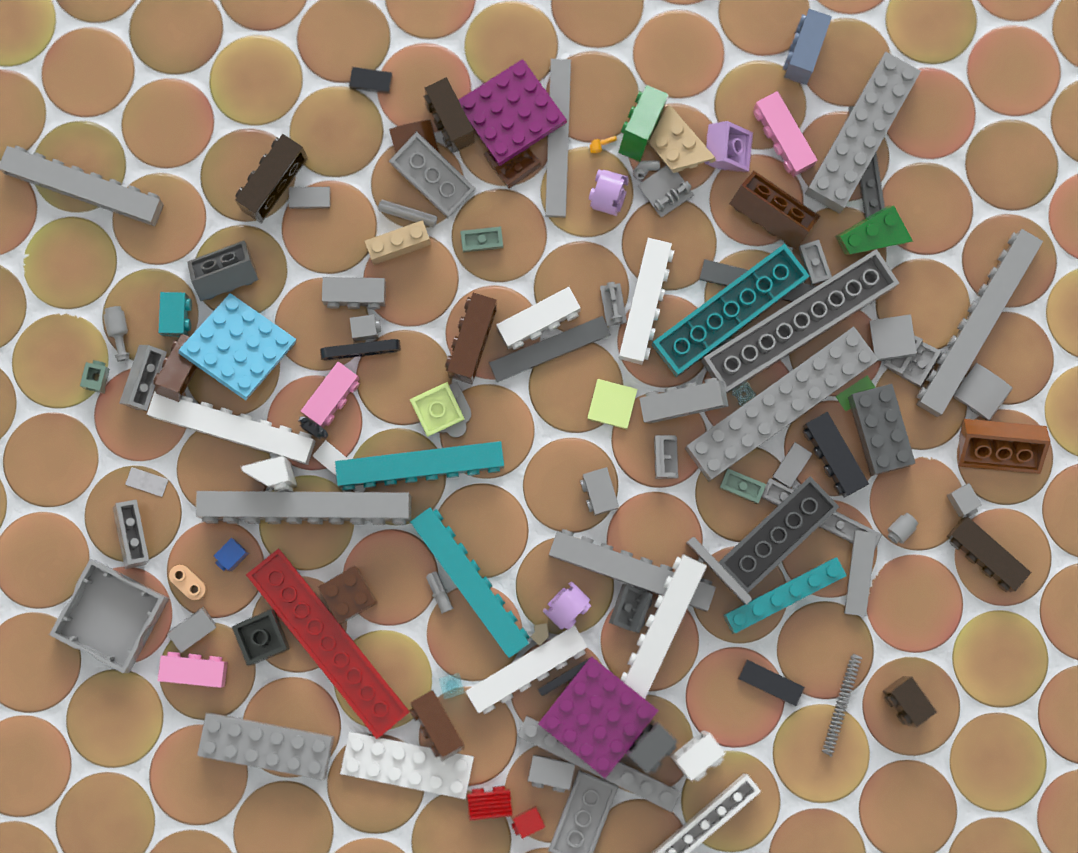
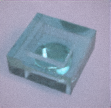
M459 673L439 678L444 699L465 693Z

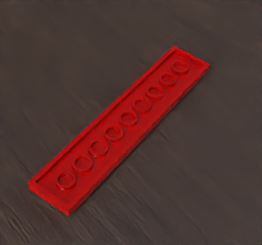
M279 548L246 574L376 739L410 713L408 708Z

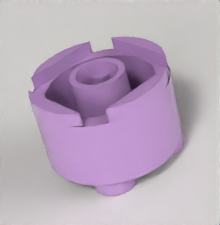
M598 170L595 179L597 182L596 188H592L589 195V200H591L590 207L594 210L617 216V212H620L626 196V191H624L623 187L624 185L628 186V176L607 170Z
M572 581L568 584L570 586L569 589L563 588L548 603L550 606L549 610L544 608L542 611L560 629L565 628L569 630L576 623L574 618L579 613L583 615L591 607L589 604L590 599Z

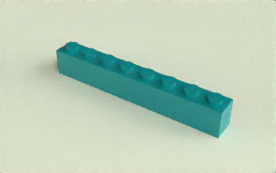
M498 441L335 461L337 486L343 488V491L355 490V486L363 485L364 488L376 487V483H384L385 486L396 485L397 481L405 480V483L418 482V478H426V481L438 480V476L446 475L447 478L459 477L460 473L474 476L479 475L480 471L488 470V473H498L501 468H504L502 443Z
M431 507L410 521V523L508 658L512 657L529 644L527 640L530 636L523 627L519 630L515 624L518 621L511 610L506 612L503 608L504 600L499 594L494 595L490 590L493 585L485 576L482 579L478 571L481 569L474 559L472 561L468 560L466 557L468 551L462 543L457 544L453 538L456 535L450 526L444 527L441 522L444 518L437 509L433 511Z

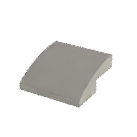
M914 335L917 355L886 360L884 366L905 380L922 388L942 352L924 343L923 339Z
M976 363L955 391L953 398L970 407L971 411L990 421L1013 387L985 367Z

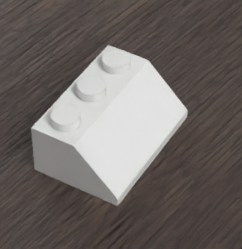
M284 456L241 467L243 472L276 492H292V488L297 487L292 463Z

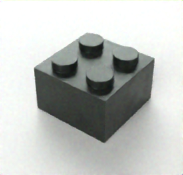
M268 610L231 626L247 666H252L290 649L274 610Z

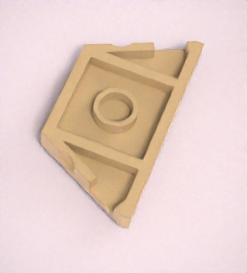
M670 105L667 106L648 142L664 163L675 173L683 171L685 168L698 167V164L703 162H715V156Z

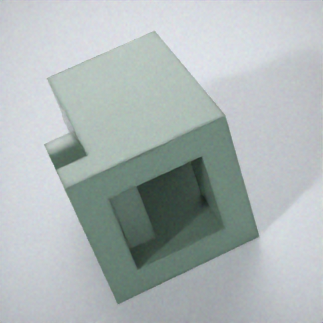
M93 360V364L86 362L80 387L105 394L110 371L105 366L106 363ZM96 374H100L98 380L94 379Z

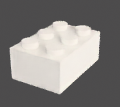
M703 730L670 757L685 777L691 781L693 779L698 781L707 774L705 771L707 768L719 765L724 760L722 756L726 753L712 735Z

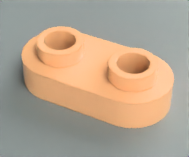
M176 565L170 570V581L189 599L200 600L206 595L207 587L205 583L188 567ZM179 571L183 573V577L181 579H178L176 577V574ZM196 585L198 591L197 593H192L191 589Z

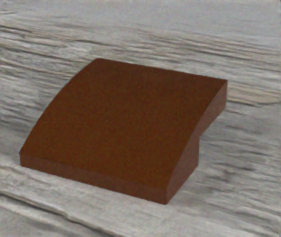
M431 120L413 122L389 129L395 153L416 132L440 153Z
M529 148L500 166L489 151L484 153V157L508 189L542 166L541 162Z

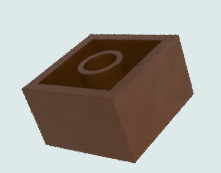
M356 566L318 586L339 624L348 621L377 604L375 597Z

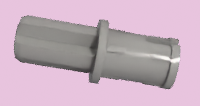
M438 572L428 574L426 578L433 592L432 597H435L441 614L454 609L446 593L448 590L444 588Z

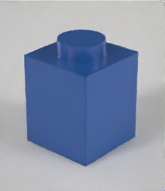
M231 538L214 555L217 559L215 563L223 571L227 569L232 572L249 553L235 539Z

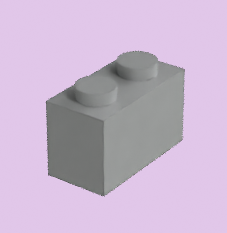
M607 467L583 474V480H580L583 492L588 493L589 500H586L589 512L593 511L594 516L619 508Z
M533 755L528 781L532 782L531 786L544 788V785L553 786V791L565 793V789L570 790L575 764Z

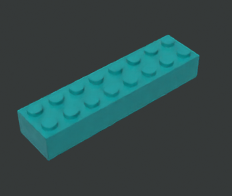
M784 243L654 340L651 346L677 378L804 283L810 275Z

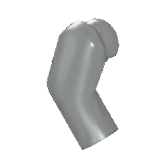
M660 160L641 161L633 170V177L637 180H642L649 171L660 170Z

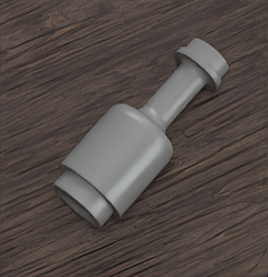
M121 306L104 309L105 314L103 316L108 336L115 339L118 353L115 355V358H117V362L129 360L130 353H126L123 336L128 333L125 313L122 311Z

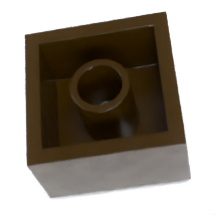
M903 676L883 690L886 695L884 697L885 701L891 708L895 707L898 712L896 716L903 725L907 724L908 726L918 727L937 713L912 677Z

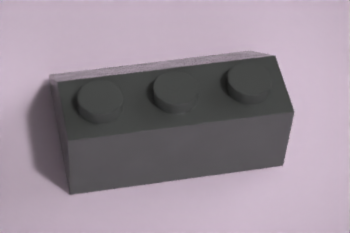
M245 240L187 262L191 282L200 302L213 299L219 294L231 292L235 288L250 285L254 281L259 280Z

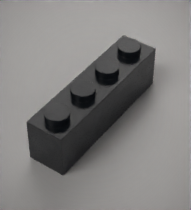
M828 412L803 426L805 438L813 443L815 447L813 451L816 457L824 462V471L828 477L832 476L836 483L834 488L839 495L845 498L869 485Z

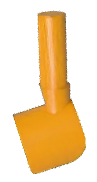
M616 136L605 140H593L590 144V152L593 154L602 152L601 146L617 141Z

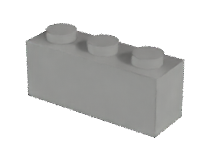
M323 277L322 302L330 309H338L339 306H348L347 308L360 309V306H368V309L378 310L380 307H385L386 304L385 278Z
M139 345L119 402L120 404L136 410L147 411L155 389L153 381L156 374L161 371L166 351L150 345Z
M137 500L116 503L113 507V513L124 567L128 569L144 566L149 562Z

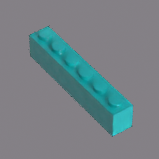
M832 558L751 600L747 605L743 604L724 614L723 617L732 634H735L847 575L838 558Z

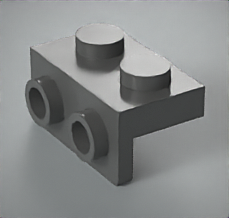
M623 583L609 623L639 633L644 626V618L651 606L653 594Z

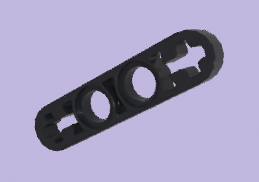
M390 339L324 347L320 349L321 360H337L395 353L401 351L400 340Z

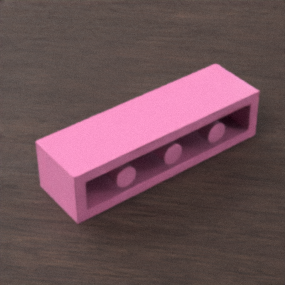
M778 91L757 101L753 110L754 115L764 125L763 130L767 138L772 139L776 154L778 156L781 155L784 160L785 170L794 177L815 166L817 159Z

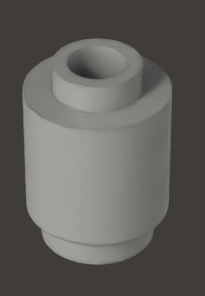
M908 513L901 515L887 529L889 532L888 537L896 544L898 542L903 544L915 532L918 525L917 520Z

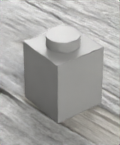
M374 314L350 318L354 342L379 338L378 332H381L380 320H376Z
M970 483L947 495L959 517L974 515L978 512L977 508L982 505Z

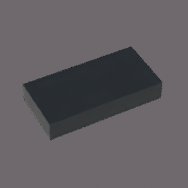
M352 67L349 87L350 89L390 94L393 74L392 72Z

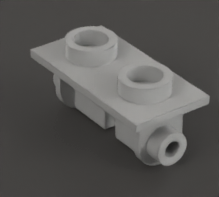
M609 282L605 286H600L607 326L627 323L620 283Z

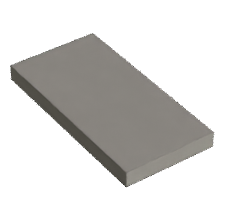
M418 132L389 160V163L447 218L476 189Z
M695 537L686 542L743 604L747 605L752 600V597Z
M579 770L548 852L593 853L619 786Z

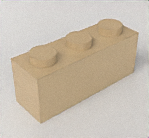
M423 220L365 240L373 265L431 245Z

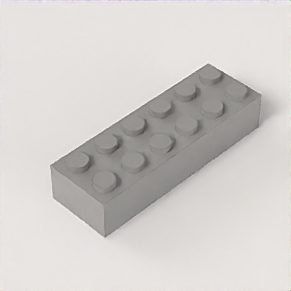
M206 713L197 756L324 780L327 777L335 736L216 713Z

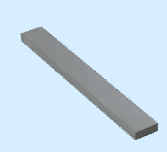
M551 59L550 97L567 119V123L548 135L545 217L566 218L571 59Z

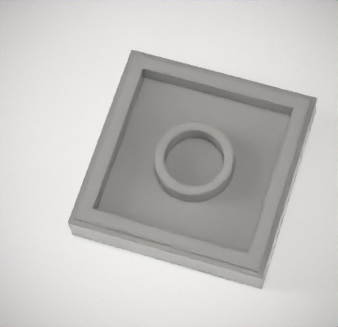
M911 314L870 320L874 354L879 359L878 361L917 355Z

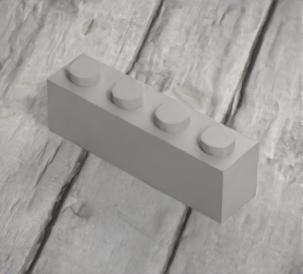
M710 378L704 380V384L697 385V382L685 384V388L682 389L670 387L666 388L664 393L658 394V391L648 392L646 397L640 398L643 420L645 423L651 424L728 407L724 382L717 380V378Z

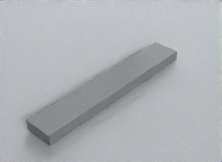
M770 478L761 498L778 506L794 490ZM837 511L819 526L852 544L855 530L877 533L875 549L882 534Z

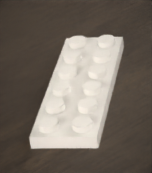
M349 732L340 774L465 799L474 756L456 753L441 761L440 757L435 758L430 747L380 737L376 739L374 736Z

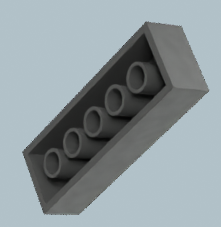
M810 476L718 563L749 593L832 515L839 506Z

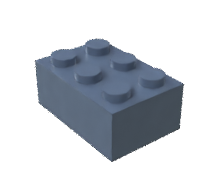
M808 9L806 15L802 14L782 69L786 71L784 78L807 85L813 73L832 16L812 9Z

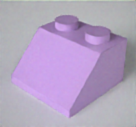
M729 121L708 124L706 147L715 156L716 161L713 163L707 161L705 164L716 169L749 172L753 132Z

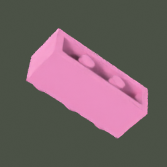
M337 362L302 408L301 412L322 428L325 425L329 426L335 418L333 414L336 410L342 409L346 404L348 394L350 392L354 393L358 388L360 378L340 362Z
M168 652L167 656L161 655L158 681L222 688L225 687L228 662H223L222 657L210 656L209 660L201 659V655L189 654L188 658L180 657V653Z

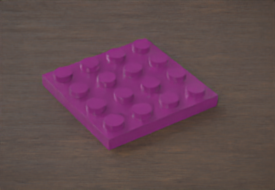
M523 59L459 99L472 128L499 166L567 123L563 113Z
M591 656L538 724L601 776L606 778L659 710Z

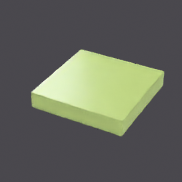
M597 379L587 419L627 429L637 389Z
M448 382L410 399L427 437L465 420Z

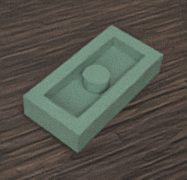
M501 226L461 231L463 253L503 248Z
M727 469L719 488L759 504L766 484Z

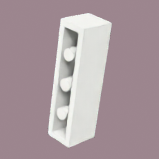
M567 287L498 323L496 328L507 349L513 348V350H516L524 345V341L530 338L535 340L542 336L543 331L547 329L552 331L561 325L560 322L566 319L571 321L577 318L581 307L570 287Z

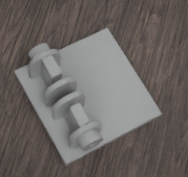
M667 165L638 184L640 190L661 218L694 196L690 190L691 185L689 182H685L678 172L673 173Z

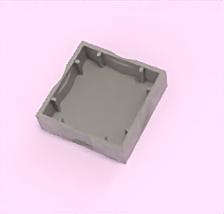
M90 559L75 586L70 601L63 608L49 635L76 649L88 652L97 660L122 673H130L169 598L97 560Z

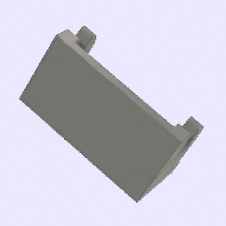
M655 435V479H678L677 437L675 435Z
M203 606L171 629L167 635L182 653L214 630L216 626L214 620Z

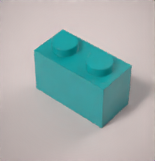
M160 292L158 333L161 336L180 337L181 334L187 335V332L191 330V320L188 319V311L192 309V300L189 299L186 293Z

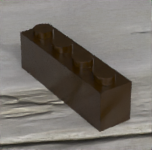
M968 516L962 518L946 536L950 539L949 543L954 548L964 551L966 553L965 557L973 564L977 563L981 566V571L987 577H993L997 580V585L1005 592H1015L1032 573Z

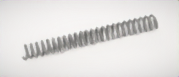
M854 653L852 654L853 656H850L852 660H849V663L851 664L847 665L849 667L846 669L848 672L845 673L847 676H844L845 680L842 681L844 683L841 685L843 688L840 689L842 692L837 697L839 700L836 701L838 704L835 706L838 709H834L837 713H832L836 717H831L834 721H830L833 725H829V727L832 729H828L830 733H827V736L829 737L825 738L828 741L824 742L826 744L823 746L825 749H822V752L830 755V757L833 756L830 753H834L832 749H835V746L831 744L836 745L835 741L838 740L834 736H839L835 732H840L837 728H842L838 724H843L839 721L844 720L841 716H845L842 712H846V710L843 708H847L845 704L849 702L846 700H850L845 695L851 696L846 691L852 692V689L848 687H854L849 683L854 684L855 682L850 679L855 680L856 677L851 675L856 676L857 673L853 671H859L854 668L860 667L855 663H861L856 659H862V657Z

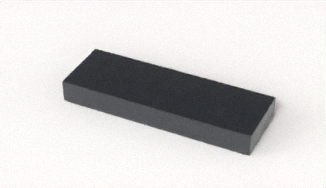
M589 658L540 687L538 691L541 696L546 695L574 678Z
M746 660L738 677L739 680L794 706H797L805 688L749 660Z

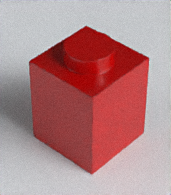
M536 806L513 817L514 823L511 824L516 836L520 834L522 839L545 828V824Z

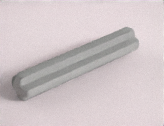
M385 200L379 202L378 210L380 212L413 222L423 220L424 225L435 227L437 223V216Z

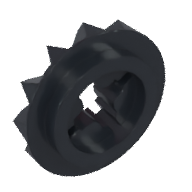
M306 417L299 418L298 422L302 429L318 439L327 438L328 433L321 426Z

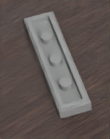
M856 530L854 532L845 614L866 616L877 533Z

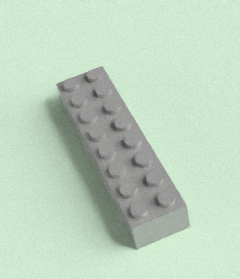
M888 52L884 53L807 188L805 195L839 214L842 212L921 72L919 69Z

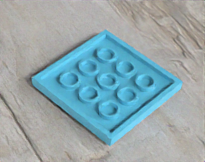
M230 293L179 349V354L238 396L247 400L296 343V338Z

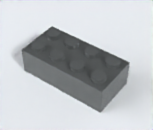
M893 384L854 393L849 396L848 400L870 476H876L916 464Z
M652 720L630 746L626 754L647 774L650 771L654 773L662 765L660 760L665 755L669 757L677 749L675 744L678 741L658 722Z

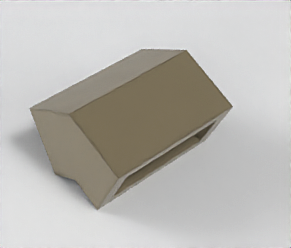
M547 623L534 625L535 632L531 638L539 646L549 637Z

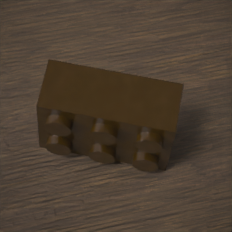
M447 77L425 87L426 95L423 96L425 106L429 113L433 112L434 124L438 131L442 130V139L447 149L451 147L453 153L475 143L474 130Z

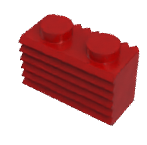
M494 786L493 791L485 792L484 788L471 789L472 793L467 794L470 821L513 815L510 789H506L505 786Z

